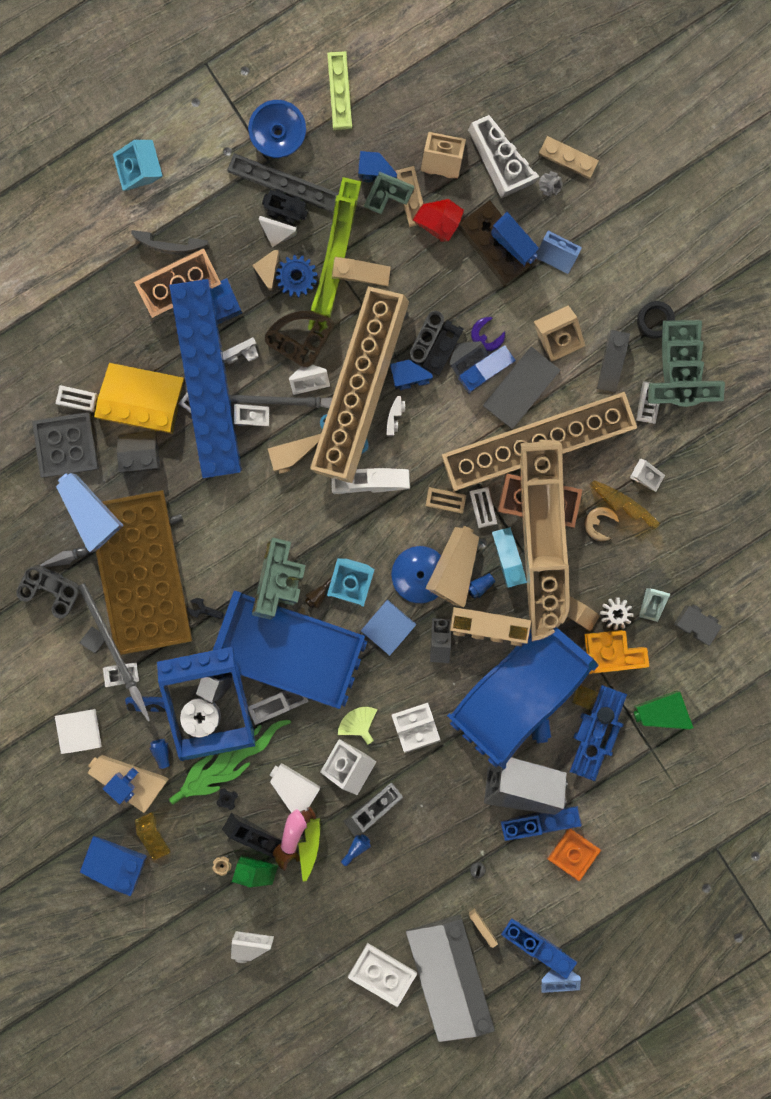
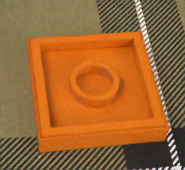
M569 828L547 859L580 882L601 849Z

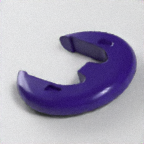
M492 317L479 319L473 325L471 331L472 341H481L486 351L496 350L505 340V331L491 343L485 342L487 339L485 334L479 336L480 329L488 321H491Z

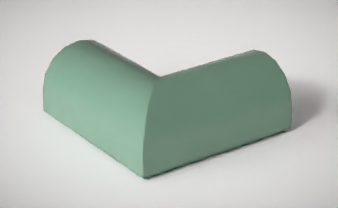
M379 171L364 207L382 214L389 198L407 205L413 193L414 185Z

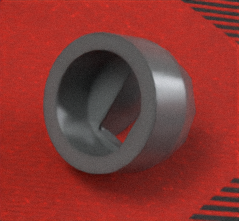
M475 862L471 865L470 872L474 878H481L485 875L486 869L482 863ZM477 866L481 867L479 875H476Z

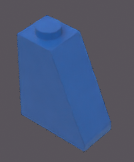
M506 212L493 225L491 235L523 266L528 262L531 264L538 257L536 253L539 247L513 217Z

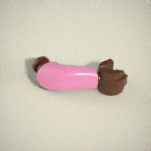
M310 806L307 807V811L296 809L288 816L282 842L274 849L273 856L280 869L284 871L287 868V864L293 858L296 862L300 861V856L295 851L304 829L307 828L306 824L310 823V819H316L315 813Z

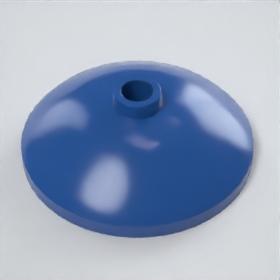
M270 100L255 109L249 121L248 131L252 144L260 153L272 158H283L296 152L302 145L306 135V123L300 110L292 103L284 100ZM281 130L282 133L280 135H276L275 131Z
M415 546L403 551L395 560L391 573L392 583L398 594L413 603H427L439 597L425 588L441 555L434 549L425 546ZM418 571H422L424 573L423 578L419 579L417 577Z

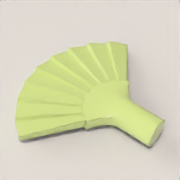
M359 707L350 711L341 721L338 735H360L367 745L374 740L368 731L378 709Z

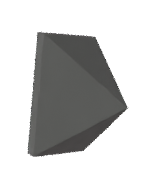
M481 341L457 343L449 364L459 378L462 373L489 356Z

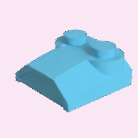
M338 558L327 596H333L364 607L375 569L350 559Z

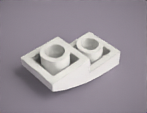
M401 396L396 397L391 407L387 422V437H392L394 432H398V420H394V417H401V413L405 412V401H401Z

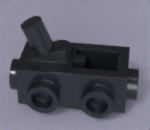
M270 189L269 194H265L262 200L264 211H267L266 215L275 219L278 216L285 218L284 221L291 225L300 224L301 220L305 221L309 212L306 209L307 205L303 198L298 196L289 197L286 195V192L279 189L275 191ZM275 202L280 203L279 208L273 207Z

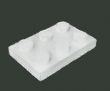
M367 943L350 971L348 978L398 1007L416 977L417 972Z

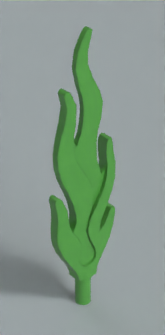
M291 720L278 721L272 724L262 737L255 742L254 747L220 753L215 762L206 770H203V767L214 755L206 756L195 763L188 773L181 790L169 798L172 805L184 797L212 794L218 791L220 786H208L209 784L227 782L241 775L250 765V762L233 771L237 764L246 757L264 750L275 731L284 725L290 724ZM259 724L257 728L254 730V736L257 735L260 729L262 728L261 724Z

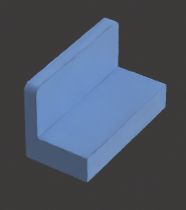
M547 231L536 253L538 255L537 259L569 274L582 247Z

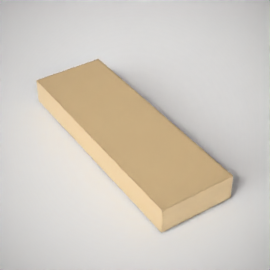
M411 166L395 171L397 179L414 185L413 193L407 205L404 204L409 227L418 225L412 219L423 204L415 168Z

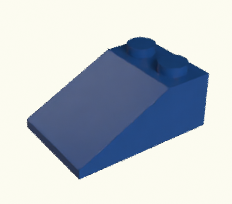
M93 836L80 873L112 890L131 896L135 891L147 855Z

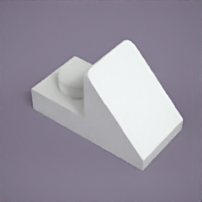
M235 404L234 424L238 426H269V407Z
M640 459L630 478L656 492L665 475L646 460Z

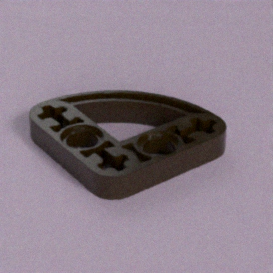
M298 311L290 313L277 320L265 334V342L269 347L298 365L309 367L315 363L333 330L334 322L330 317L319 312ZM309 319L316 321L303 345L280 330L294 320ZM327 321L326 325L328 326V328L323 329L321 334L316 333L315 331L318 332L322 328V324L320 323ZM276 334L277 340L283 341L285 339V341L282 343V345L277 341L272 343V338L270 336ZM313 336L318 337L320 340L318 347L311 345V338ZM288 343H292L295 347V351L292 354L286 351ZM309 349L315 351V353L311 352L309 354L308 358L310 359V361L304 362V358L302 356L307 355Z

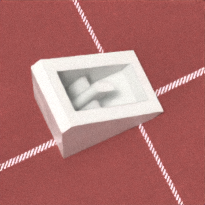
M137 662L125 664L134 681L138 682ZM117 665L103 668L105 687L125 684Z

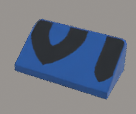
M131 696L125 699L128 711H141ZM142 696L147 712L166 711L162 697Z

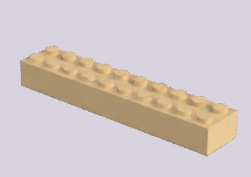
M369 286L367 288L310 467L316 474L348 483L353 482L409 305V301L403 294Z
M622 392L441 455L452 490L455 492L521 469L520 443L539 442V440L558 441L562 444L563 455L637 429V425L626 394Z

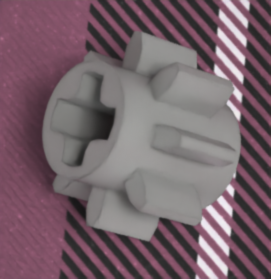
M550 171L549 174L544 173L539 180V190L543 191L544 195L550 197L552 194L557 195L563 186L562 178L553 171Z

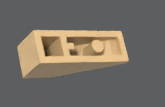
M335 257L332 279L388 286L391 267Z
M321 434L268 448L274 472L278 471L279 474L290 472V468L294 467L318 445Z

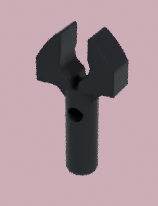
M201 598L190 600L192 603H197L201 609L193 610L187 608L189 613L196 618L202 613L218 619H222L224 616L223 612L206 607L203 603L204 599Z

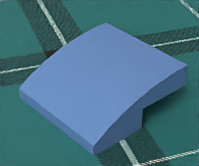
M386 600L362 628L361 632L390 656L416 626V623L389 600Z

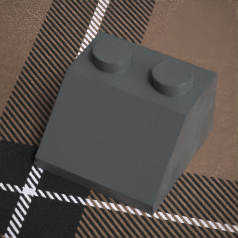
M156 431L118 435L117 460L120 473L160 470Z

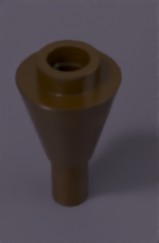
M329 578L322 586L304 595L306 598L305 603L310 608H319L328 593L332 578Z

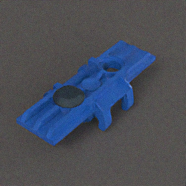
M601 685L591 715L582 712L580 729L578 733H574L573 738L581 742L569 772L593 781L596 780L604 756L613 755L612 749L620 727L624 725L618 722V718L627 694ZM611 723L613 727L605 749L600 747L608 724ZM589 746H595L597 750L595 756L590 757L587 755L586 750Z

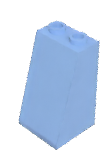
M66 473L58 480L59 484L56 487L89 552H96L124 525L76 474Z

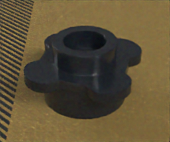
M225 788L221 789L219 800L216 802L217 806L228 808L229 810L234 809V802L238 797L237 792H229Z

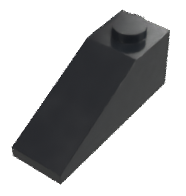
M233 813L230 814L222 828L230 839L274 858V849L282 842V839Z

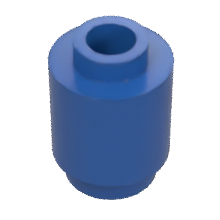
M546 719L532 732V740H536L537 743L548 742V738H551L549 719Z

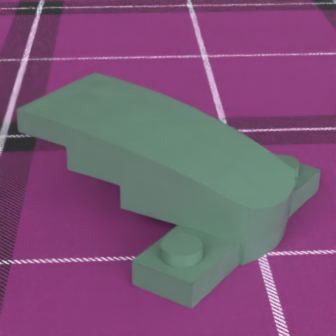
M701 320L663 321L662 360L664 383H649L648 403H672L678 406L689 407L700 402L724 401V381H701L704 362L701 361L703 350Z

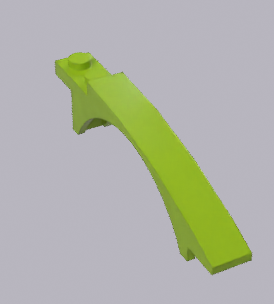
M342 177L339 195H336L327 252L311 311L322 313L328 317H331L340 279H332L334 258H345L362 183L361 181ZM309 320L308 330L312 329L316 321ZM327 321L320 323L322 328L318 332L321 333L323 329L328 328L326 325Z

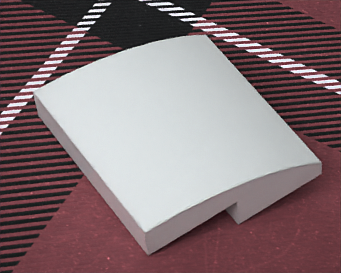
M428 703L392 714L404 753L441 741Z
M95 709L55 716L61 754L102 747Z

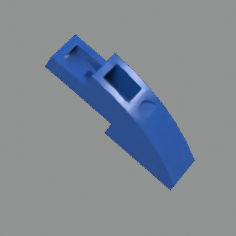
M578 806L564 808L556 815L536 812L501 821L505 841L582 826Z
M512 918L501 934L565 979L568 978L577 964V961L562 952L556 945Z

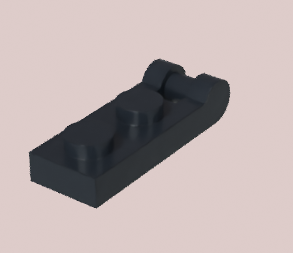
M447 320L422 367L440 376L464 328L461 326L457 327ZM448 331L455 334L452 339L446 336Z

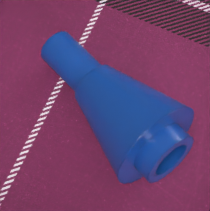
M364 834L355 836L348 854L342 859L341 863L347 866L353 858L371 847L369 838Z

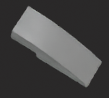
M284 690L249 706L248 709L256 725L307 703L311 699Z

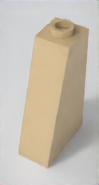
M466 526L454 528L425 588L459 607H464L466 604L479 537L473 534L474 530Z
M103 755L98 757V759L94 757L88 766L91 768L88 774L104 785L118 772L125 776L132 768L139 773L131 780V783L136 788L132 791L134 796L128 802L143 813L148 810L169 780L165 776Z

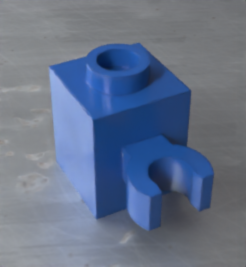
M134 768L125 776L118 772L103 787V790L117 803L121 804L123 801L127 803L134 796L132 791L136 788L131 783V780L139 772Z

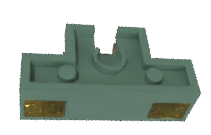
M272 537L267 543L252 611L253 616L271 620L275 617L278 602L292 606L298 602L300 589H297L298 582L303 578L306 565L287 561L291 545L289 541Z

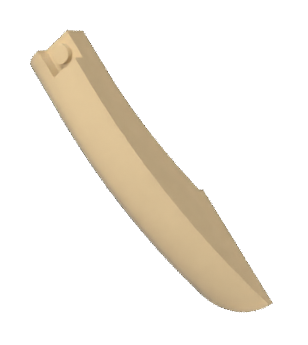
M554 440L520 443L524 550L532 641L540 640L555 632L553 628H558L561 623H564L570 606L562 444Z

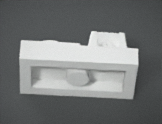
M252 337L222 352L224 363L231 364L237 361L238 356L242 353L248 362L258 358L257 344Z

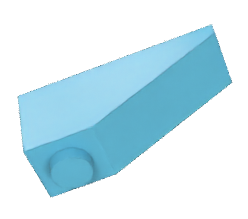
M511 527L492 532L506 587L509 588L527 583Z

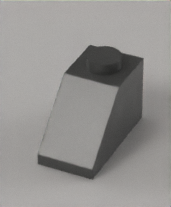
M232 672L201 678L196 694L202 697V700L209 703L221 699L234 682Z

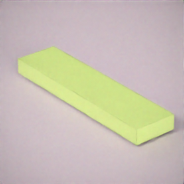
M346 51L330 52L327 55L333 130L352 129Z

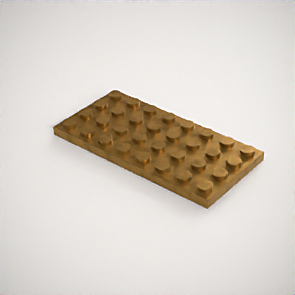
M164 490L103 501L102 503L124 525L96 551L112 638L120 655L191 642L192 636Z

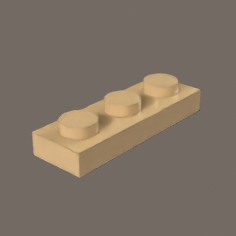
M549 136L546 137L538 154L588 179L591 178L599 161Z

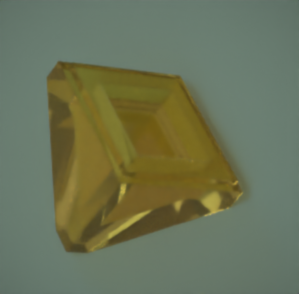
M579 686L572 703L590 710L599 692Z

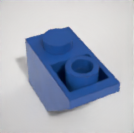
M360 151L359 179H362L364 182H373V180H376L379 171L397 178V173L380 153Z
M410 360L390 364L395 389L399 388L400 391L410 389L411 385L417 383L418 386L430 384L429 381L433 379L430 372Z

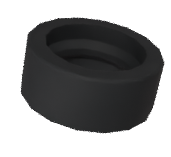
M649 302L638 313V329L648 338H662V330L653 331L646 326L645 315L651 309H660L665 313L667 321H675L674 312L665 302Z

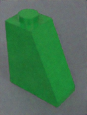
M676 690L634 706V718L637 723L640 722L643 726L679 729L694 728L680 691Z
M241 855L232 882L247 887L273 885L278 865Z

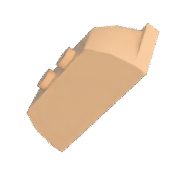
M203 248L135 281L134 284L153 318L173 308L169 285L210 279L211 288L220 285L221 282Z

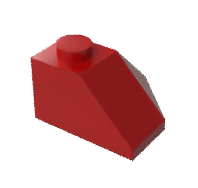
M450 199L421 205L412 221L440 241L446 242L450 240L459 226L464 209Z

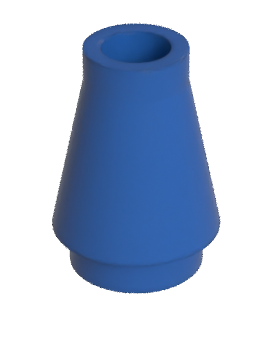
M488 573L483 577L470 581L468 590L470 596L473 599L480 598L495 583L493 576Z
M165 739L152 741L149 749L159 769L169 767L168 743H166Z

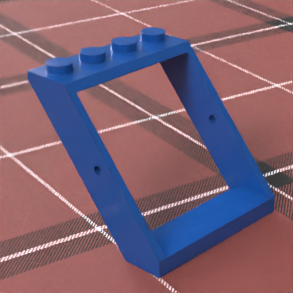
M233 647L157 662L158 683L180 761L255 746L254 729ZM232 672L245 727L209 734L204 737L182 740L168 685Z

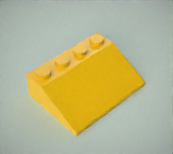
M109 363L98 396L94 417L100 420L173 434L184 378Z

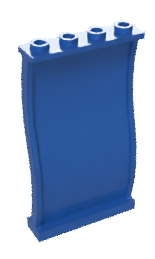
M234 591L213 650L233 647L239 673L242 676L338 709L341 706L345 707L348 695H345L347 687L352 688L355 677H352L353 670H358L361 659L358 658L360 651L364 652L367 641L364 640L365 636L277 606L275 617L271 620L253 616L255 598Z
M557 627L553 628L555 632L550 636L535 641L531 639L530 629L528 643L516 646L508 656L471 689L454 712L447 715L452 720L450 724L457 731L461 729L464 732L462 736L468 742L472 743L474 741L477 744L475 748L483 756L486 753L490 757L488 761L496 768L500 766L505 770L507 768L506 763L521 744L575 692L591 670L594 671L599 666L591 656Z

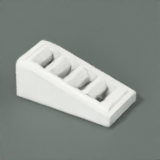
M643 381L636 420L656 424L660 404H650L648 400H645L646 396L648 397L647 390L649 389L650 382ZM644 404L652 405L654 407L653 409L644 408ZM642 413H652V417L642 415Z

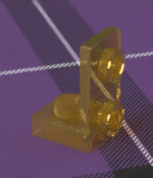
M152 812L135 820L137 835L153 860L170 853V848L157 829L156 818Z

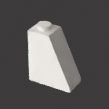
M282 763L279 767L275 765L270 774L273 777L270 781L291 813L296 809L307 811V807L311 805L320 790L319 785Z

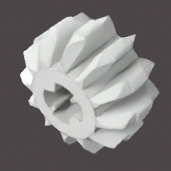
M620 598L615 599V604L612 599H608L610 606L607 604L602 605L607 610L600 611L601 615H606L601 621H608L607 628H610L613 624L614 630H618V625L625 629L623 622L630 624L631 621L627 619V616L633 617V613H627V611L632 609V606L625 607L627 604L626 600H623L620 604ZM614 610H620L619 614L621 616L613 618L614 614L612 613Z

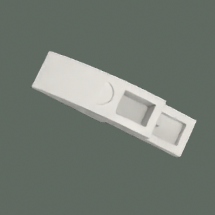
M357 469L352 483L331 478L333 494L363 491L375 493L410 489L409 470Z

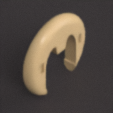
M605 507L595 508L586 517V532L596 541H608L612 538L595 531L593 525H599L598 515H604L616 522H619L618 517L611 509Z

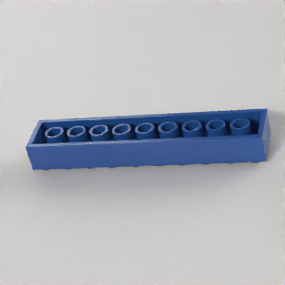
M210 279L171 284L169 286L202 478L240 473L242 467Z

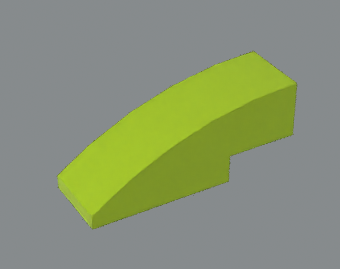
M320 818L310 819V823L306 824V839H300L298 842L303 881H307L317 857L321 831Z

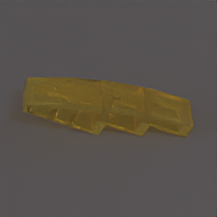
M595 480L589 483L615 512L622 508L633 521L641 517L651 529H656L661 524L645 508L618 490Z

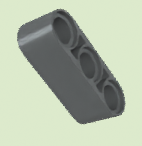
M432 311L428 314L410 351V360L413 363L421 365L426 361L443 326L444 316L441 312ZM436 316L440 319V323L433 325L430 322V318ZM428 333L432 336V340L424 342L421 336ZM415 351L423 352L424 357L420 360L413 357Z

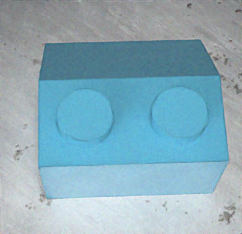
M133 140L113 154L123 191L152 184L163 177L153 140Z

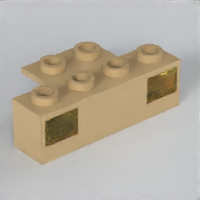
M453 607L450 631H454L453 635L465 637V633L472 634L471 637L484 640L485 636L491 637L490 640L493 642L503 643V640H509L511 645L522 646L523 643H528L531 620Z

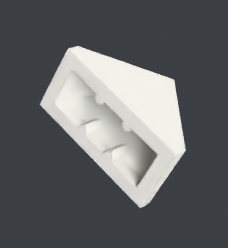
M262 216L259 217V222L272 248L297 235L296 227Z
M315 365L309 367L301 366L289 377L293 395L330 387L327 370Z

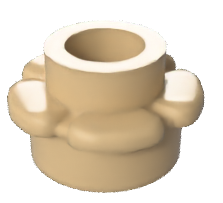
M217 857L213 861L214 865L212 868L215 873L223 876L231 870V863H229L227 857Z

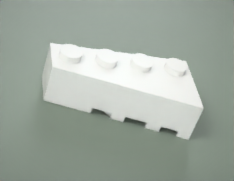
M489 115L471 123L468 131L501 198L526 188L538 180L539 175L530 168L526 159L521 157L516 151L517 148L507 140L503 131Z

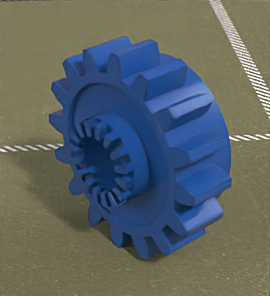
M293 255V260L286 257L287 263L280 262L282 269H276L277 273L280 274L276 276V280L281 281L278 287H284L283 293L289 292L290 297H293L294 294L298 298H300L301 294L307 296L308 290H314L312 284H317L314 278L318 277V274L312 272L316 269L315 265L309 266L311 260L308 259L305 262L304 256L297 259L296 255ZM300 273L302 277L300 280L295 281L292 279V275Z

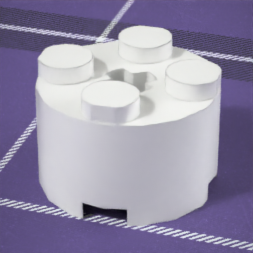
M202 697L195 698L183 707L180 716L184 731L194 737L208 736L217 728L221 719L220 708L216 703L205 702L202 700ZM199 712H201L202 716H205L202 722L196 717L199 715Z

